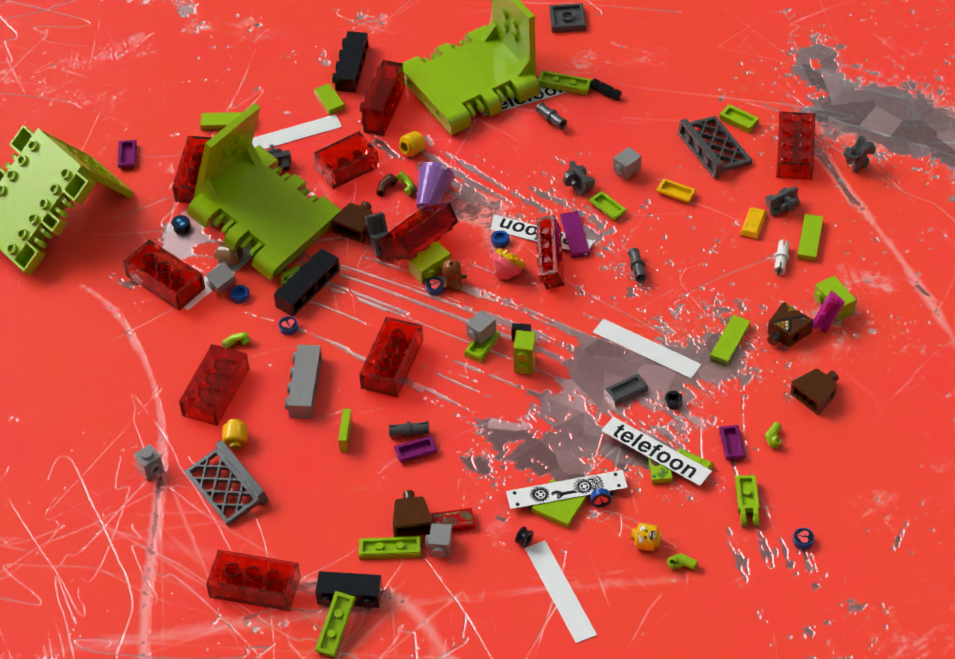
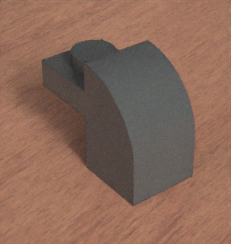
M379 212L365 216L368 231L367 237L373 253L376 256L395 252L392 236L387 231L384 213Z

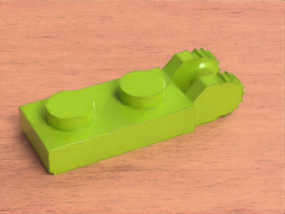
M756 475L735 476L738 513H740L741 526H746V513H753L754 526H759V500Z

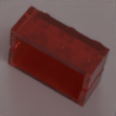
M360 131L313 153L315 169L322 177H325V180L332 189L379 167L378 151L370 142L368 143V140Z

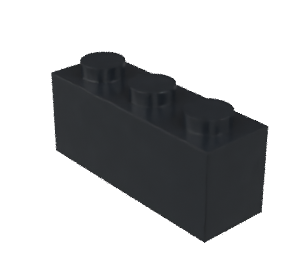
M319 571L315 591L317 604L330 606L335 591L355 596L354 606L380 608L382 594L381 575Z

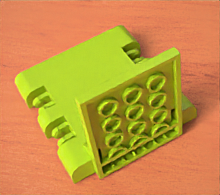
M491 0V23L488 27L484 25L464 34V39L459 42L460 47L456 44L450 45L445 43L434 49L435 53L430 55L431 60L427 57L420 59L416 56L396 66V75L450 135L471 126V117L476 115L475 109L480 113L485 111L490 117L502 112L501 103L506 101L505 95L510 99L515 97L521 103L540 94V85L536 78L535 15L520 0Z
M254 103L205 143L194 199L188 206L187 214L205 229L211 223L215 227L224 223L225 225L221 230L226 234L223 243L233 251L240 245L243 249L252 245L253 248L249 253L255 256L252 266L271 281L332 227V219L341 209L325 196L318 199V196L313 195L308 199L306 196H308L310 190L306 188V181L297 174L291 176L285 173L282 177L279 176L282 168L278 166L279 160L260 145L254 148L252 141L260 111V106Z
M22 125L9 144L19 155L15 153L11 155L15 161L13 164L6 162L4 166L8 170L0 166V250L22 271L32 275L46 255L39 247L46 248L47 244L43 241L44 238L52 239L54 235L51 232L60 235L68 223L60 216L67 218L68 213L64 211L66 207L70 209L75 207L71 200L82 205L95 187V182H99L129 198L132 197L134 192L91 155L39 128L33 131Z

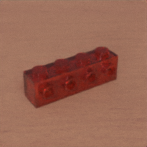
M554 215L536 219L537 229L535 230L538 252L537 263L539 266L538 279L540 283L544 284L546 290L564 286L561 228Z

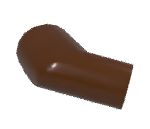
M388 174L380 180L376 194L381 197L385 196L387 186L389 184L394 186L397 183L398 179L395 178L396 176Z

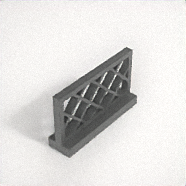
M716 116L689 122L687 118L680 120L677 134L713 178L720 177L721 172L752 164V159ZM714 123L716 127H712L707 124ZM694 127L700 128L702 131H698ZM704 130L714 132V135L705 133ZM716 134L724 135L726 139L718 137ZM703 138L711 140V143L705 141ZM713 142L723 143V146L713 144ZM726 145L733 146V147L735 148V150L730 149V148H727V147H725V146H726ZM712 149L718 150V151H721V152H720V154H718V153H715ZM723 152H724V153H728V154H731V155H733V156H732V157H728V156L722 155V153H723ZM735 156L741 157L744 160L735 159ZM721 160L729 162V164L723 165L724 163Z
M221 439L215 444L216 449L184 472L225 524L229 526L259 503L263 506L269 500L264 490ZM218 456L220 458L218 465H209L210 460ZM198 469H204L202 477H194L192 473ZM208 470H217L216 477H206ZM221 470L230 471L229 478H220ZM205 482H214L213 489L204 490ZM218 483H228L226 491L217 490ZM232 483L241 484L240 491H230ZM215 495H225L223 503H215ZM229 496H238L237 504L228 503ZM243 496L252 497L253 500L248 504H241ZM226 508H234L235 513L227 518L225 516Z

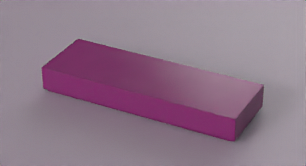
M578 211L560 214L571 258L589 256L590 252Z

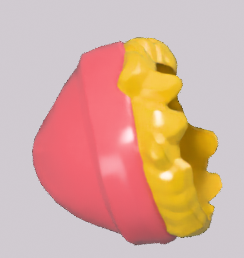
M499 248L491 257L495 276L499 279H510L517 275L519 276L526 267L523 259L519 260L516 254H508L507 249Z

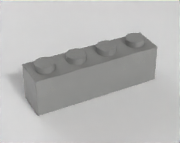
M298 344L297 351L293 352L294 367L290 369V379L292 381L288 382L287 387L289 398H285V409H288L289 417L313 418L322 363L321 345Z

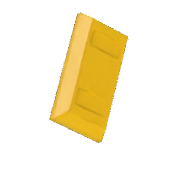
M663 178L656 189V192L687 204L697 191Z
M751 207L740 235L758 239L767 212Z

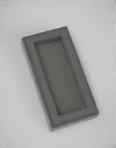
M639 374L605 388V394L614 406L648 391V385Z

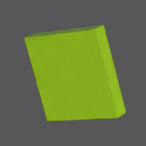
M551 479V480L549 481V483H553V482H557V481H554V480ZM587 495L536 504L532 507V513L568 528L585 503Z

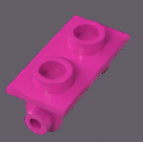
M830 291L813 319L812 328L816 330L820 328L827 333L845 301L836 293Z

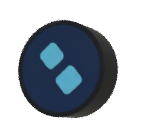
M179 215L171 221L172 229L177 233H184L190 228V220L187 216Z

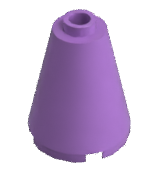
M424 162L422 166L420 165L416 207L421 213H433L455 177L450 168L447 167L446 170L442 168V164L437 162Z

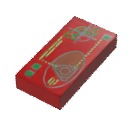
M472 508L431 513L433 524L452 525V532L475 529Z

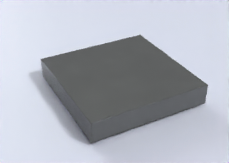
M583 3L549 5L552 33L586 30Z

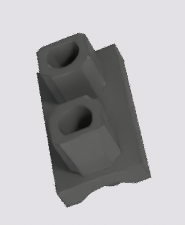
M859 136L852 148L848 147L844 150L843 155L846 158V162L852 165L853 172L858 173L860 167L868 166L869 158L867 154H874L876 147L873 142H867L864 136Z
M273 144L269 145L270 150L267 152L279 160L278 165H280L282 171L290 170V150L282 151L281 148L274 149Z
M570 161L569 169L564 173L563 183L566 186H573L578 194L583 196L587 189H593L595 180L593 177H586L587 172L583 165L578 166L575 161Z
M795 186L789 189L785 187L777 195L766 196L765 202L766 206L769 207L770 215L775 216L786 210L788 212L793 211L795 206L800 204L797 195L798 188Z

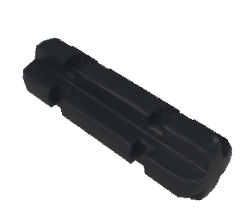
M596 78L590 83L591 88L598 89L599 92L614 100H619L622 96L620 90H614V87Z

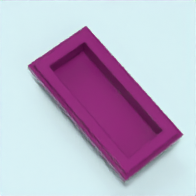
M137 140L119 141L118 168L126 169L136 166Z
M739 426L719 427L725 459L728 461L746 458Z
M432 436L394 446L400 463L438 452Z

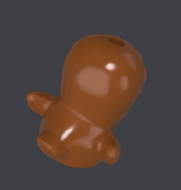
M449 260L442 267L445 278L443 283L444 289L448 288L452 291L461 290L463 288L462 279L468 276L461 273L460 263L456 260Z

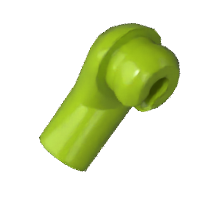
M400 171L395 178L406 186L404 192L411 196L413 192H416V186L409 176Z
M299 264L282 273L280 279L282 286L299 271Z
M247 332L232 334L221 343L225 349H228L241 341L242 345H246L251 342V338Z
M774 422L765 433L767 443L772 448H778L782 444V439L779 440V436H777L782 429L781 424L778 422Z
M682 553L667 559V565L670 569H678L685 566L695 570L699 561Z

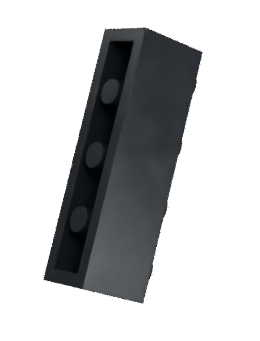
M347 31L346 38H343V49L339 51L336 73H333L332 83L335 84L336 91L356 93L369 47L368 33Z
M320 249L305 265L300 267L293 277H290L281 288L277 289L274 294L276 308L294 317L340 271L339 258Z

